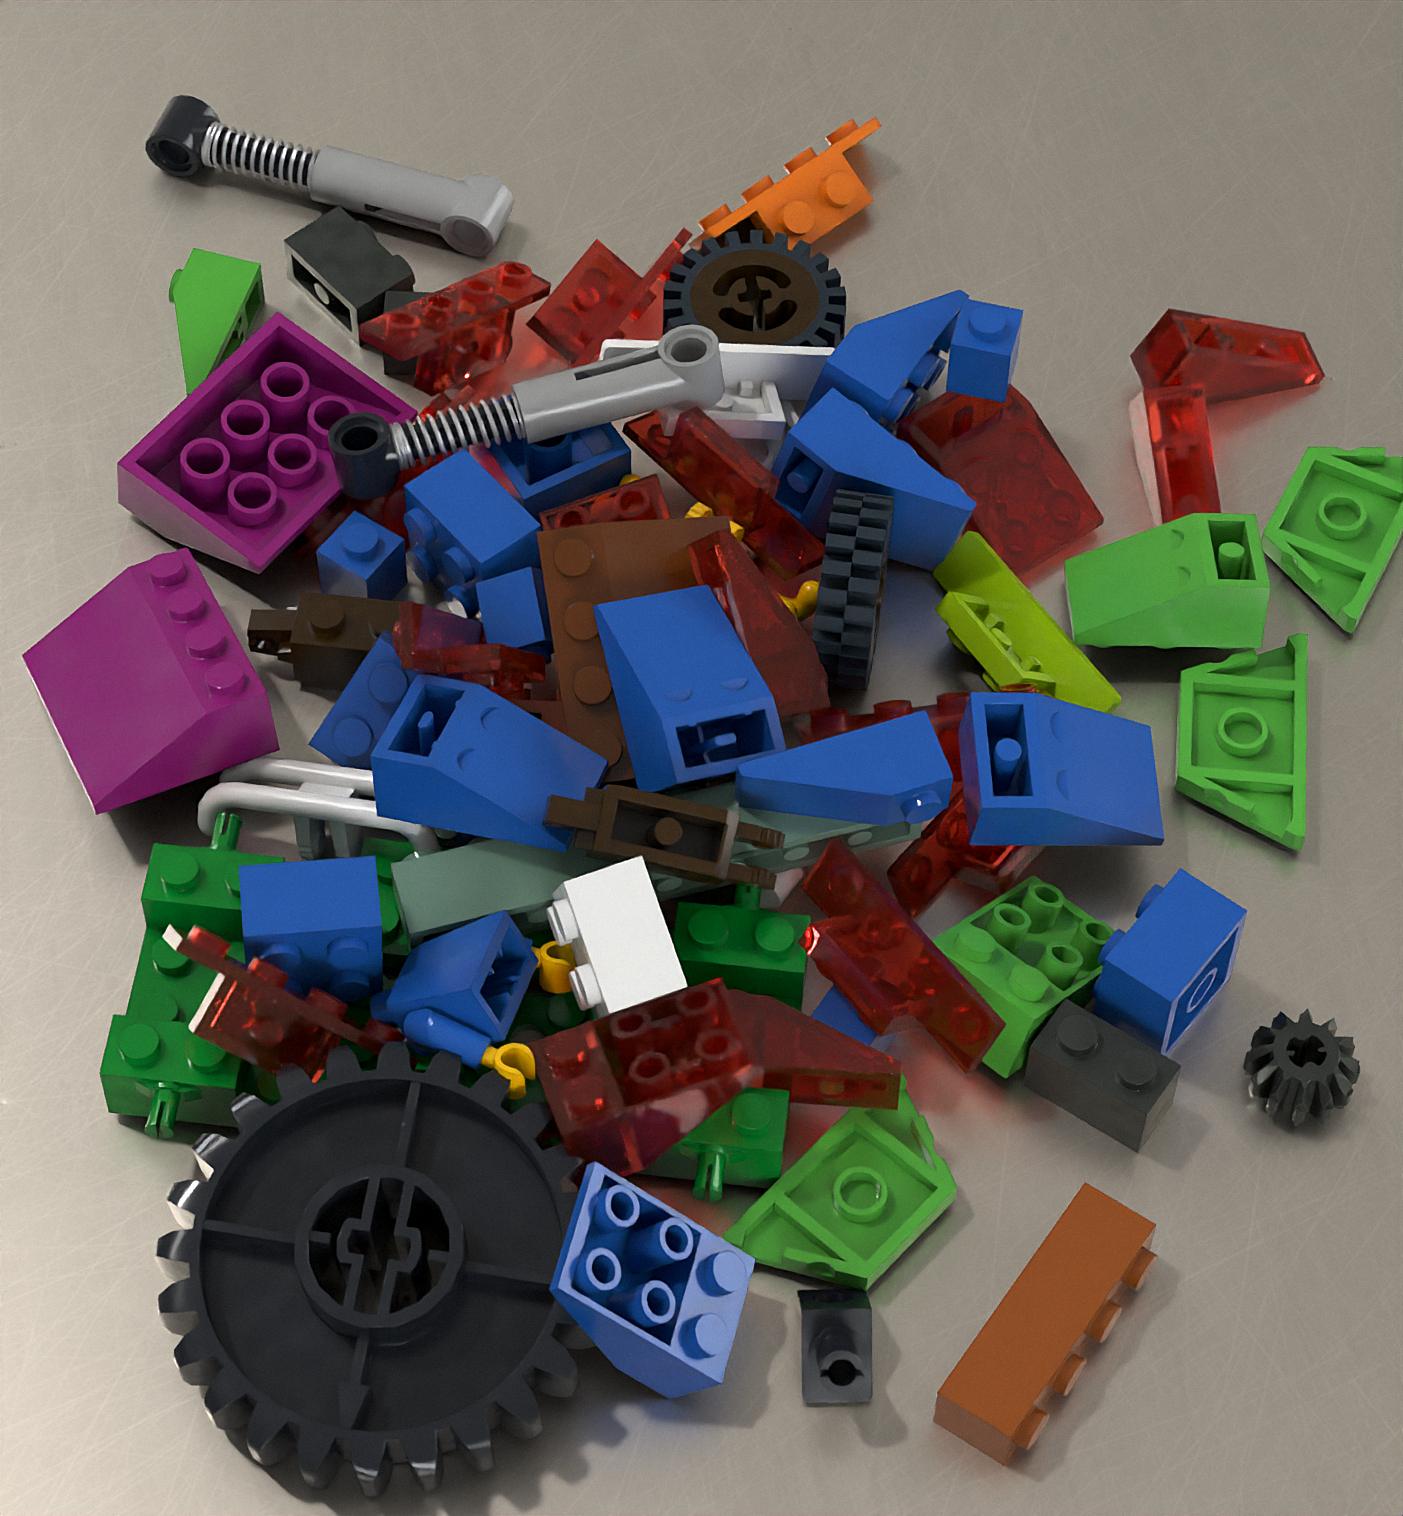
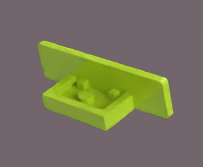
M967 531L955 544L944 561L939 563L933 571L935 579L947 591L945 597L934 610L949 626L946 630L948 638L960 650L973 655L986 670L983 673L984 680L997 693H1037L1111 715L1121 704V696L1076 645H1073V641L982 536L977 532Z

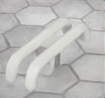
M262 756L223 770L219 778V784L207 790L200 800L197 815L199 829L208 836H213L216 815L223 813L227 808H242L294 816L299 856L305 860H318V858H321L326 840V831H324L325 820L329 821L337 859L360 857L363 846L362 826L400 832L412 843L414 852L425 849L441 852L437 835L443 839H451L458 833L456 831L435 827L433 829L430 826L378 817L375 801L359 799L360 795L375 797L373 776L370 770ZM257 780L300 786L298 790H291L246 782Z

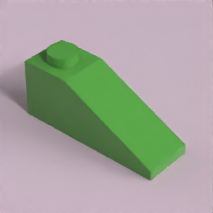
M193 248L184 269H177L174 272L169 287V301L175 304L187 396L248 340L265 304L260 263Z

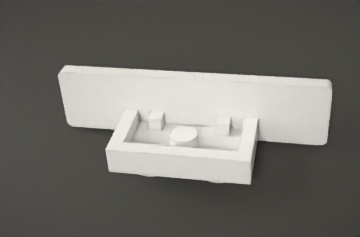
M607 339L602 343L598 361L657 346L659 341ZM719 343L725 386L722 399L714 406L702 411H681L673 406L657 409L663 435L685 438L712 437L740 438L745 440H781L786 419L780 400L807 401L826 360L834 352L835 348Z

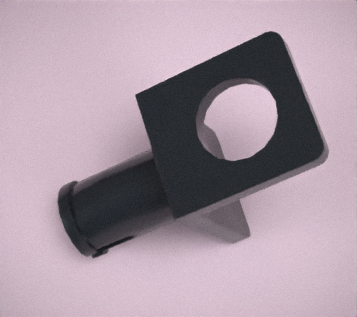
M857 1288L798 1290L797 1304L801 1316V1379L804 1401L809 1403L869 1401L873 1394L872 1307L867 1292Z

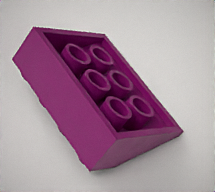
M276 312L117 462L118 503L165 538L260 574L343 492L339 487L328 443V432L332 425L342 417L359 412L377 414L384 418L388 425L389 423L393 425L394 422L404 424L406 419L413 423L418 416V411L280 312Z
M188 547L171 553L156 555L150 560L126 568L22 655L24 665L96 815L280 750L267 691Z

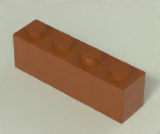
M1085 1182L938 1390L933 1422L1003 1466L1006 1465L1018 1446L1028 1451L1034 1445L1048 1421L1049 1414L1043 1409L1053 1394L1058 1392L1065 1397L1081 1375L1086 1360L1080 1357L1090 1340L1093 1338L1102 1343L1113 1329L1122 1311V1307L1116 1304L1127 1286L1138 1291L1151 1273L1158 1257L1157 1254L1150 1251L1157 1224Z

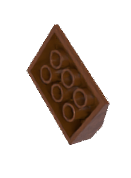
M729 515L602 522L537 532L566 732L568 737L608 760L609 768L598 789H603L607 784L636 788L637 783L593 606L708 584L750 655Z

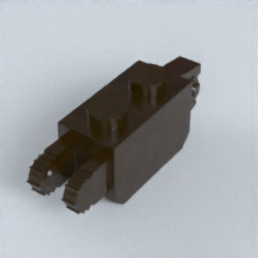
M300 592L298 606L287 607L286 610L252 609L247 636L251 652L278 656V660L293 664L294 679L305 686L343 691L384 629L438 664L459 681H463L465 676L468 675L470 663L467 662L464 655H459L456 651L460 650L463 652L465 649L469 650L471 643H474L476 631L472 629L470 623H465L464 620L459 621L446 617L427 616L425 604Z
M607 784L603 789L587 787L583 801L553 794L549 795L542 825L576 833L573 847L587 851L586 857L618 864L642 855L647 871L717 886L725 881L764 890H774L777 875L763 867L731 863L733 843L737 841L751 844L753 847L764 850L783 849L786 835L781 831L738 821L740 814L727 809Z

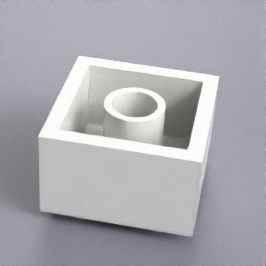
M642 855L565 881L552 893L555 902H552V907L546 908L547 916L558 946L570 944L577 967L574 971L569 972V979L581 1011L592 1008L595 1019L598 1021L670 996L688 987Z

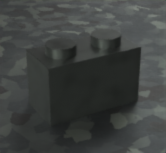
M337 206L283 240L288 279L359 347L382 333L386 291L414 292L415 275L407 261L400 255L396 254L393 256L378 242L374 232L365 222H356L340 206Z
M1065 998L1030 1046L1023 1086L1138 1153L1171 1107L1182 1065Z

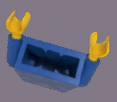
M502 910L416 946L409 952L393 988L372 996L370 1011L376 1026L380 1030L388 1032L399 1028L414 1051L420 1055H433L445 1049L461 1055L462 1064L477 1071L482 1065L492 1070L496 1069L499 1074L511 1080L510 1099H521L526 1095L525 1077L531 1080L535 1079V1060L530 1048L520 1043L506 1044L499 1049L491 1045L505 1040L536 967L539 968V984L544 990L552 993H567L572 990L569 972L575 970L576 962L570 944L559 947L556 941L544 944L541 948L533 947V940L523 937L507 911Z

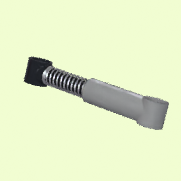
M186 95L175 96L168 102L145 145V150L151 161L157 167L172 175L185 177L193 175L198 167L205 168L215 165L217 169L224 167L228 172L232 170L236 174L243 172L246 177L251 175L255 179L262 177L263 181L268 182L271 180L275 185L281 182L282 186L287 187L290 185L294 190L300 187L302 192L309 190L311 199L316 202L334 207L340 206L345 210L441 235L451 247L470 256H484L493 250L514 206L513 195L509 189L500 181L490 176L473 174L460 181L329 145L324 146L322 150H316L314 153L310 146L303 151L301 144L294 148L291 141L284 145L282 139L275 143L272 136L265 140L263 134L256 137L253 131L246 134L243 128L238 132L235 126L228 128L226 124H222L219 121L218 115L209 105L200 99Z
M679 326L669 330L662 336L657 346L511 384L510 399L502 393L500 402L491 396L489 405L481 399L479 408L470 402L468 411L459 405L457 414L453 409L448 408L447 416H444L438 410L436 419L428 413L425 418L426 422H423L417 416L415 425H412L408 419L405 420L404 424L394 422L393 425L390 423L388 425L387 421L377 414L368 412L352 413L340 418L332 425L328 432V443L339 487L343 493L354 499L367 500L378 498L392 490L397 484L399 475H401V471L404 468L407 470L409 466L415 468L416 459H420L421 463L425 465L427 463L426 457L431 456L432 461L436 462L437 454L442 453L443 458L447 459V451L452 450L454 454L458 452V448L463 447L469 452L468 446L474 444L475 450L479 451L480 442L484 441L485 446L489 448L491 439H495L496 444L500 445V437L506 436L507 441L511 442V434L516 433L520 440L522 437L525 438L526 443L530 444L668 406H673L681 411H702L719 402L725 392L718 337L712 330L704 326Z

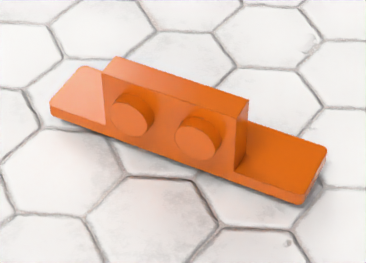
M876 117L861 127H858L854 119H851L825 137L830 146L828 149L816 155L812 147H809L783 165L788 174L786 177L774 184L770 176L767 175L740 195L746 204L734 212H731L728 206L724 204L699 221L697 224L703 233L691 241L688 246L698 252L702 249V241L714 237L715 240L747 218L751 220L757 230H763V239L766 244L772 245L775 233L778 232L788 235V250H792L799 240L811 245L874 201L843 154L865 140L882 125Z

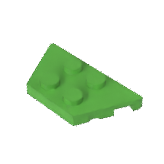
M1308 446L1263 531L1261 538L1262 548L1345 631L1354 633L1403 535V457H1385V447H1360L1356 450H1342L1338 447Z
M1300 633L1289 636L1286 646L1257 655L1254 648L1232 654L1227 660L1220 663L1206 662L1181 670L1178 684L1175 767L1176 790L1296 850H1302L1306 828L1308 634Z
M894 1064L721 1238L755 1258L757 1263L867 1291L956 1199L957 1185L945 1160L937 1155L933 1147L934 1136L924 1115L919 1116L906 1090L907 1079L903 1071Z

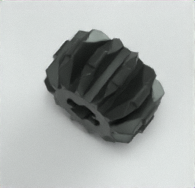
M1308 1008L1300 1014L1299 1020L1296 1023L1280 1011L1277 1017L1273 1018L1271 1028L1260 1026L1253 1034L1252 1048L1246 1053L1243 1063L1245 1075L1251 1077L1248 1086L1250 1098H1268L1266 1110L1269 1117L1279 1113L1282 1109L1291 1112L1290 1117L1295 1127L1303 1122L1306 1112H1309L1323 1124L1326 1119L1330 1118L1333 1107L1343 1109L1344 1106H1347L1353 1093L1352 1085L1357 1083L1360 1074L1359 1060L1352 1057L1355 1050L1353 1037H1334L1337 1030L1335 1018L1330 1019L1321 1026L1312 1023L1313 1018Z

